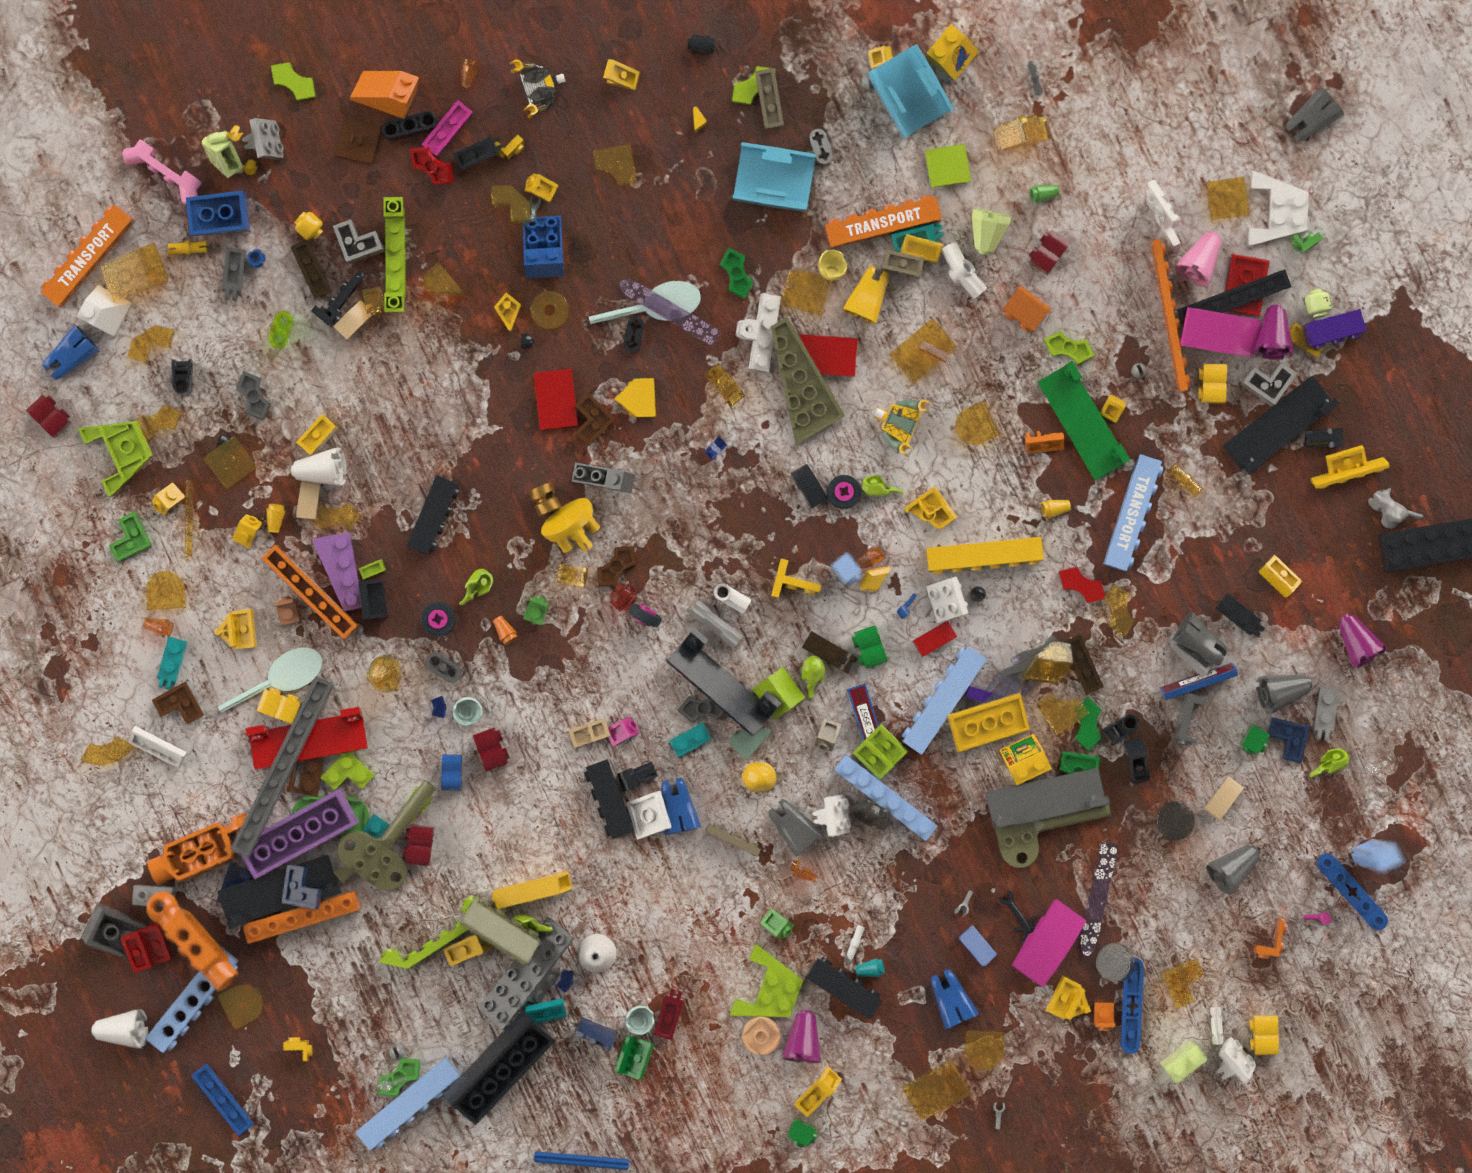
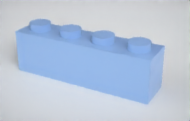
M848 553L830 567L843 585L847 583L852 585L861 577L859 573L862 570Z

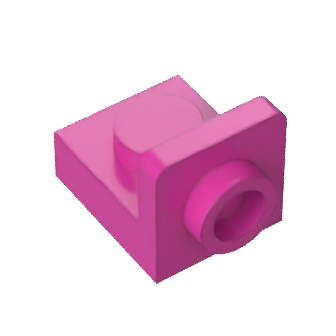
M631 717L622 719L608 727L611 735L608 738L613 747L639 734L637 725Z

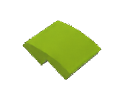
M965 144L925 150L931 188L971 182Z
M880 724L853 751V754L880 780L908 750Z

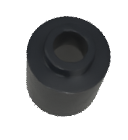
M692 34V38H688L687 50H691V54H714L715 38Z

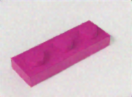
M457 100L425 139L422 146H429L432 154L438 157L473 112Z

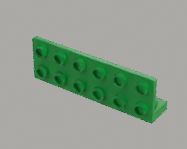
M1073 361L1039 380L1038 385L1093 479L1097 480L1130 461V458L1122 445H1118L1081 382L1080 378L1082 376Z

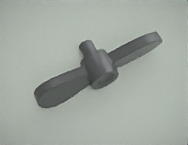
M1029 61L1027 66L1031 74L1034 93L1036 96H1041L1043 90L1039 83L1036 64L1033 61Z

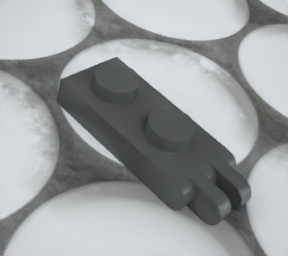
M226 248L222 292H225V300H229L230 293H233L232 300L237 301L238 293H242L246 250Z

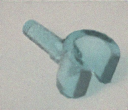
M531 196L529 199L532 206L531 222H535L536 211L541 205V199L539 197V202L533 204V197Z

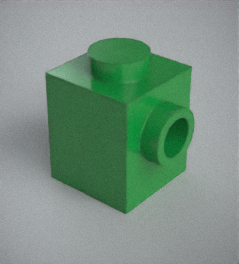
M1250 725L1239 745L1243 746L1242 751L1251 756L1253 753H1263L1268 745L1266 741L1270 734L1255 725Z
M795 1117L787 1137L793 1140V1144L803 1148L804 1145L808 1147L810 1143L813 1144L818 1133L815 1132V1126Z

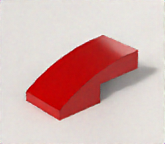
M947 620L914 639L913 643L921 657H924L955 639L957 635Z

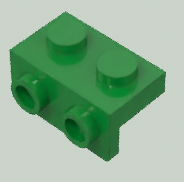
M627 1035L622 1042L620 1057H618L615 1063V1072L625 1074L637 1080H643L654 1043L636 1036Z

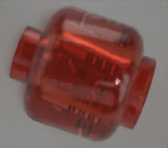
M620 583L609 594L611 599L609 603L619 612L622 610L628 611L631 604L637 601V596L634 594L636 590L629 583L626 586Z

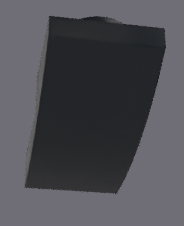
M808 464L790 473L810 508L828 499Z

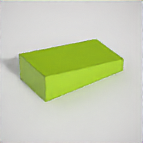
M382 559L359 568V571L364 580L386 571Z

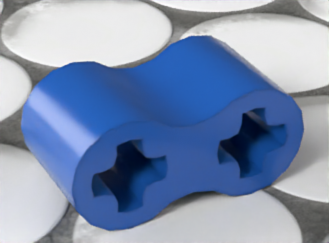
M442 754L441 790L461 791L462 755Z

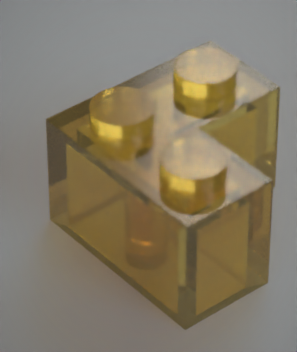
M1025 115L1013 118V122L1005 121L999 123L1000 127L993 129L998 151H1010L1024 145L1039 144L1050 139L1046 118L1037 117V115L1027 116L1026 118Z
M1193 956L1159 971L1173 1006L1176 1009L1195 1002L1187 983L1205 976L1196 957Z

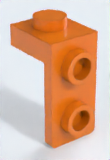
M1278 917L1273 947L1254 944L1253 952L1257 953L1259 958L1279 957V954L1283 952L1284 942H1282V935L1287 930V923H1285L1284 918Z

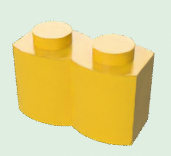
M1203 364L1202 368L1198 370V380H1202V387L1198 388V399H1201V404H1225L1227 364Z
M272 687L269 690L265 689L257 711L293 724L302 702L298 701L299 697L288 694L287 697L280 695L281 691Z
M1253 1015V1019L1249 1020V1029L1253 1031V1039H1250V1050H1253L1255 1055H1279L1278 1016Z

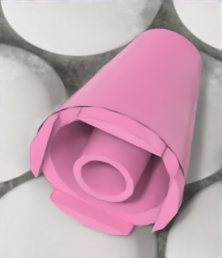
M1212 231L1204 233L1177 262L1175 270L1178 275L1186 281L1188 278L1194 280L1192 283L1194 285L1208 286L1211 282L1221 245L1220 236Z

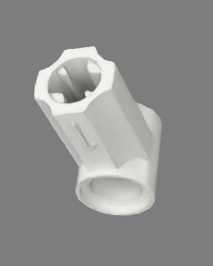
M719 584L714 588V596L717 600L744 614L751 599L727 584ZM720 587H725L728 590V594L724 598L719 597L717 594Z

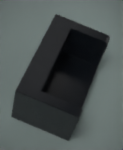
M383 579L360 581L359 591L363 620L388 618Z

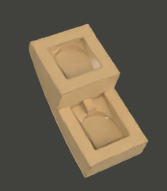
M360 300L333 327L349 340L375 313Z
M301 482L297 518L316 520L321 483Z
M605 718L568 730L574 748L611 736Z
M1228 776L1217 792L1213 794L1204 810L1217 820H1220L1244 787Z

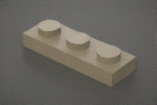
M774 68L755 71L765 128L784 125Z
M715 822L713 825H708L706 832L758 857L761 851L758 848V843L750 839L748 842L740 839V834L731 831L729 834L723 831V826Z

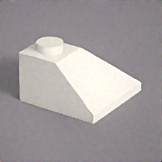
M98 285L85 299L76 317L115 337L132 303Z

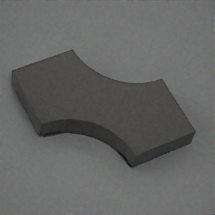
M243 371L236 389L241 391L246 398V414L264 421L271 403L265 400L261 393L260 383L262 379Z
M688 696L677 709L691 723L702 716H710L719 720L725 713L710 699L697 700L691 696Z

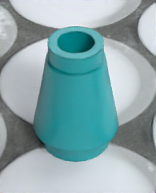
M875 958L856 965L857 976L880 977L884 975L883 960Z

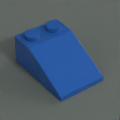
M244 191L186 197L190 236L251 232L247 194Z

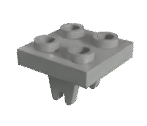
M259 118L249 120L252 133L242 139V141L248 142L247 145H244V149L256 150L257 158L275 160L284 158L283 145L280 142L279 127L276 121Z

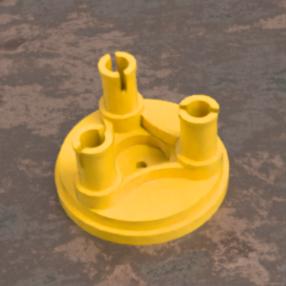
M580 498L565 504L555 511L543 524L541 533L549 541L556 542L563 553H567L573 548V544L567 538L569 536L572 540L576 541L582 552H586L588 550L584 543L589 549L592 548L593 544L584 534L585 531L582 527L585 525L590 534H593L600 529V525L592 516L593 508L591 502L587 498Z

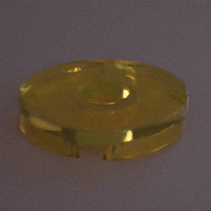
M546 291L540 293L534 299L531 306V314L538 326L553 330L566 322L569 316V307L561 294ZM548 305L555 307V313L551 316L546 315L544 312L545 307Z

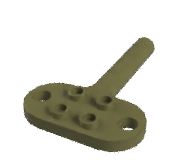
M424 779L380 838H374L363 831H352L345 834L338 844L337 853L340 861L347 868L381 890H393L402 885L407 877V867L404 860L393 851V845L434 793L436 787ZM346 841H354V847L346 849L344 847ZM394 872L401 874L400 878L396 881L390 879L391 874Z
M1109 804L1099 808L996 829L1000 853L1009 865L1016 868L1031 865L1039 853L1037 835L1040 832L1110 817ZM1020 852L1027 855V860L1024 863H1018L1016 860V856Z

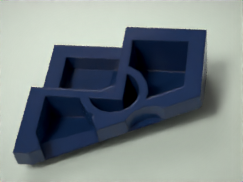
M582 1017L575 1035L594 1045H601L605 1047L604 1050L610 1052L618 1031Z

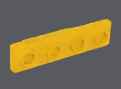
M1361 445L1325 456L1329 473L1313 477L1311 482L1316 489H1324L1331 484L1344 483L1352 478H1362L1366 474L1373 472H1382L1384 469L1389 468V463L1384 457L1367 462L1365 449Z

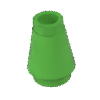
M1034 185L1029 190L1031 201L1039 204L1059 196L1058 186Z

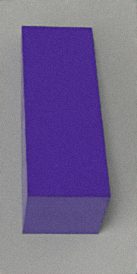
M972 686L967 688L965 695L966 698L983 703L1003 698L1002 695Z

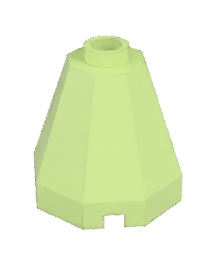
M973 209L975 249L979 250V254L990 255V252H995L1011 223L1012 216L998 212L994 213L989 210Z

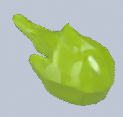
M872 475L863 479L862 490L870 497H884L895 492L904 494L903 490L895 488L893 485L884 486L886 483L880 475Z
M478 569L470 576L465 584V588H467L466 595L459 602V605H464L469 600H473L476 592L478 597L489 592L493 583V577L487 570Z
M816 656L807 657L802 667V680H808L809 699L814 698V688L819 680L822 684L825 677L823 661Z
M1341 748L1328 750L1320 759V762L1325 763H1322L1317 769L1310 772L1309 776L1314 777L1324 772L1333 774L1336 771H1343L1349 764L1347 752Z
M525 914L515 915L512 918L522 924L521 927L527 931L529 929L535 932L553 931L551 927L538 924L537 919Z

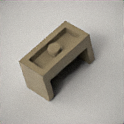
M887 249L882 271L889 270L919 279L925 258Z

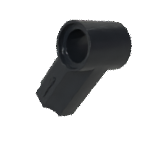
M1343 428L1306 431L1304 437L1306 448L1344 447Z
M652 761L617 774L624 792L658 777Z

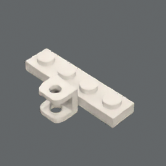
M761 293L757 320L745 319L738 321L736 336L740 339L753 341L748 369L769 372L774 343L771 326L777 323L780 296Z

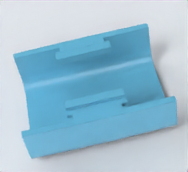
M917 44L866 73L903 139L942 115L954 110Z
M742 142L735 191L732 199L762 206L806 212L816 154Z

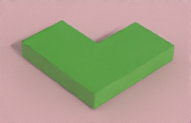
M136 511L118 519L126 537L109 545L117 563L152 547Z

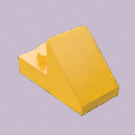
M608 59L603 78L607 79L609 84L635 90L640 72L615 60Z

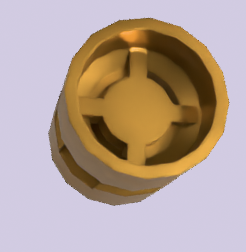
M551 482L529 491L532 501L536 502L535 509L539 517L561 508L558 497H554L555 490Z

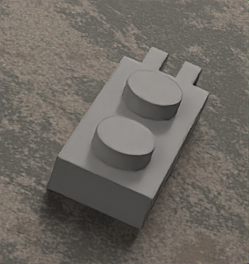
M1173 632L1168 638L1172 649L1196 672L1204 677L1214 664L1198 653L1172 640L1176 633Z
M1319 688L1313 727V731L1317 732V740H1321L1323 732L1324 741H1328L1329 733L1333 734L1339 690Z

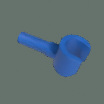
M915 593L904 605L898 608L897 614L901 619L910 613L907 607L917 597Z

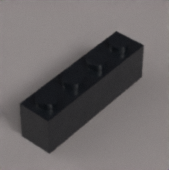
M438 475L435 476L407 543L408 547L427 555L435 552L438 542H436L438 534L442 535L445 524H443L445 517L449 518L453 509L450 506L452 500H456L459 495V484Z
M606 759L587 766V771L584 772L587 783H592L593 789L590 791L594 801L598 800L600 807L597 810L600 818H605L607 825L604 826L607 836L615 839L634 832L609 760Z
M817 957L805 978L870 1020L883 1001L880 998L881 994L872 988L870 991L864 988L865 983L855 978L852 980L847 977L848 972L840 967L838 970L831 966L832 962L827 958L822 957L820 959Z

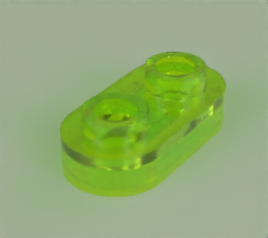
M279 311L275 315L269 333V343L276 349L284 348L288 344L294 318L287 311ZM282 318H287L288 322L282 324L281 320ZM278 336L282 337L280 343L276 342V337Z

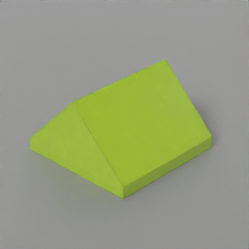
M784 667L752 689L759 699L768 691L782 703L772 715L774 720L806 698Z

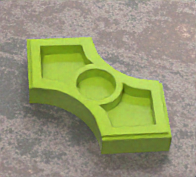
M290 62L271 66L275 86H285L292 90L297 101L316 98L313 79L297 75L293 71Z
M756 66L755 71L769 68ZM755 72L748 80L735 82L732 102L752 104L753 98L759 93Z
M1062 331L1043 339L1051 356H1068L1077 365L1095 356L1087 339L1074 341L1067 338Z

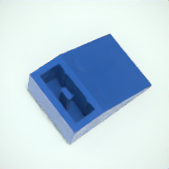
M561 216L523 218L526 278L564 276Z

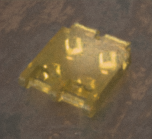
M798 268L796 272L789 270L785 283L792 286L791 288L784 286L781 300L786 301V306L822 316L824 302L828 299L827 292L830 283L832 284L833 281ZM827 282L823 294H821L824 283ZM821 298V302H820V305H819V309L816 310V309H817L818 302H819V299Z

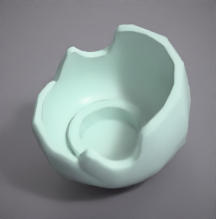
M472 697L459 699L452 709L454 719L458 724L464 726L476 724L483 714L482 706Z
M645 1006L631 1008L625 1018L628 1031L634 1035L648 1033L654 1025V1013Z

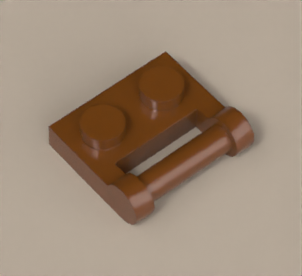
M317 758L304 761L300 787H294L298 762H296L287 780V785L284 787V791L318 797L325 759Z

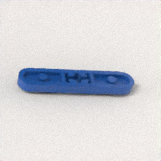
M1323 853L1319 855L1316 863L1324 876L1372 929H1384L1388 924V918L1380 907L1332 854ZM1345 884H1347L1351 888L1356 887L1357 890L1355 891V893L1360 899H1357L1353 895L1348 896L1349 890L1345 886Z
M1130 957L1125 961L1123 972L1120 1044L1122 1050L1128 1054L1136 1053L1140 1049L1144 965L1136 957ZM1131 995H1133L1134 1003L1137 1004V1007L1133 1009L1132 1016L1130 1015V1008L1127 1007V1004L1131 1003Z

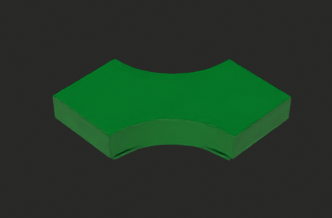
M728 248L720 263V266L727 271L730 278L728 291L746 299L754 282L747 277L744 271L743 263L745 256Z
M1087 697L1074 711L1080 720L1079 731L1075 738L1089 751L1102 738L1097 730V718L1102 710Z

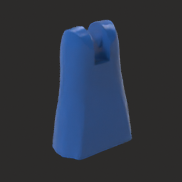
M74 324L55 349L46 357L42 367L47 371L58 362L61 366L51 374V377L56 381L95 356L100 350L82 329Z
M682 777L676 778L678 792L671 794L669 781H662L661 794L671 825L670 829L664 830L665 835L701 828L688 788Z
M950 969L943 971L949 983L943 987L937 975L931 977L932 988L945 1029L979 1014L973 1002L960 985L957 977Z

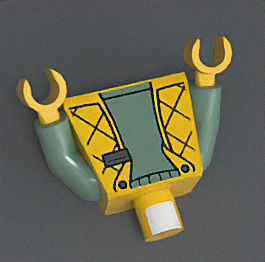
M911 399L897 401L891 405L889 412L882 408H877L874 418L884 422L881 428L883 431L882 436L890 447L901 452L905 457L909 456L905 453L908 448L913 450L908 443L922 411L925 413L930 412L925 409L926 404H932L929 401Z

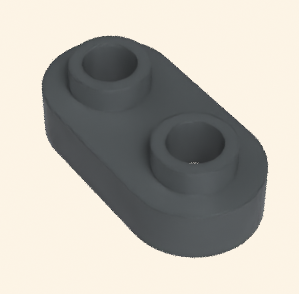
M431 653L427 656L426 666L430 671L447 682H456L460 679L461 669L451 660L440 653ZM435 658L439 660V665L434 666L432 663ZM450 669H453L455 671V675L453 677L449 676L448 674Z

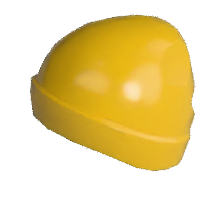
M750 763L743 770V784L753 792H767L776 784V772L767 763Z

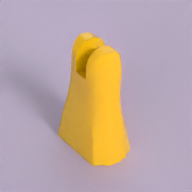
M872 265L864 272L842 310L854 317L860 315V319L863 321L877 324L889 280V272L883 270L879 281L872 279L876 267Z

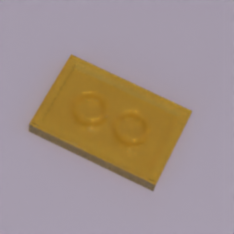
M932 318L894 349L889 356L914 384L941 361L921 351L920 348L944 359L957 346Z

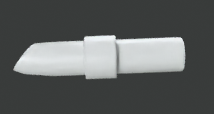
M857 925L847 952V958L850 962L860 945V939L865 927Z

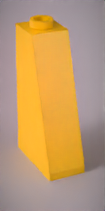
M567 870L495 889L492 891V901L496 908L500 909L561 894L573 889L569 872Z

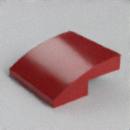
M159 923L141 928L120 938L134 973L150 969L154 964L169 961L173 957Z

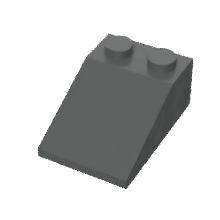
M97 902L81 938L87 945L128 959L120 938L150 925Z

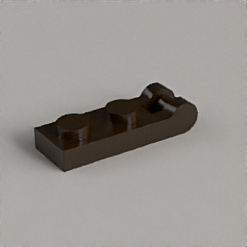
M813 631L810 632L802 646L803 649L847 674L851 671L852 663H855L857 660L856 656ZM841 655L846 657L843 664L838 662Z

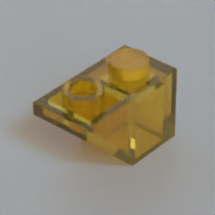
M719 363L704 374L730 408L745 397L738 384Z

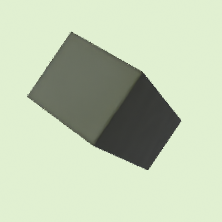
M346 866L333 871L342 883L355 873Z

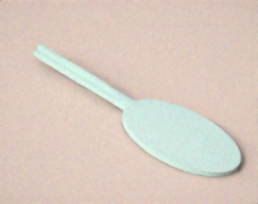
M671 281L663 283L651 290L653 294L650 297L646 296L647 300L645 299L644 304L590 316V324L644 311L658 320H677L689 315L697 308L701 298L700 292L694 285L688 282Z
M297 648L284 653L272 664L268 673V680L218 706L220 712H225L271 686L281 691H292L306 686L315 679L322 668L321 655L311 648Z

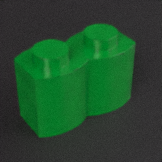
M876 625L854 632L855 636L851 638L854 647H859L861 655H858L861 666L865 665L866 669L888 662Z

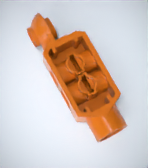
M246 812L230 818L231 823L224 826L217 822L164 845L163 854L147 862L155 883L161 885L172 879L186 882L237 860L238 853L231 850L234 843L232 836L236 835L237 837L247 817Z
M157 892L150 897L146 906L147 914L150 919L159 923L167 932L165 935L171 942L175 941L177 943L179 952L183 956L189 957L192 967L196 971L200 970L218 992L230 985L239 973L230 964L228 955L189 911L181 909L177 905L174 896L168 892ZM162 902L164 909L162 912H159L157 907Z

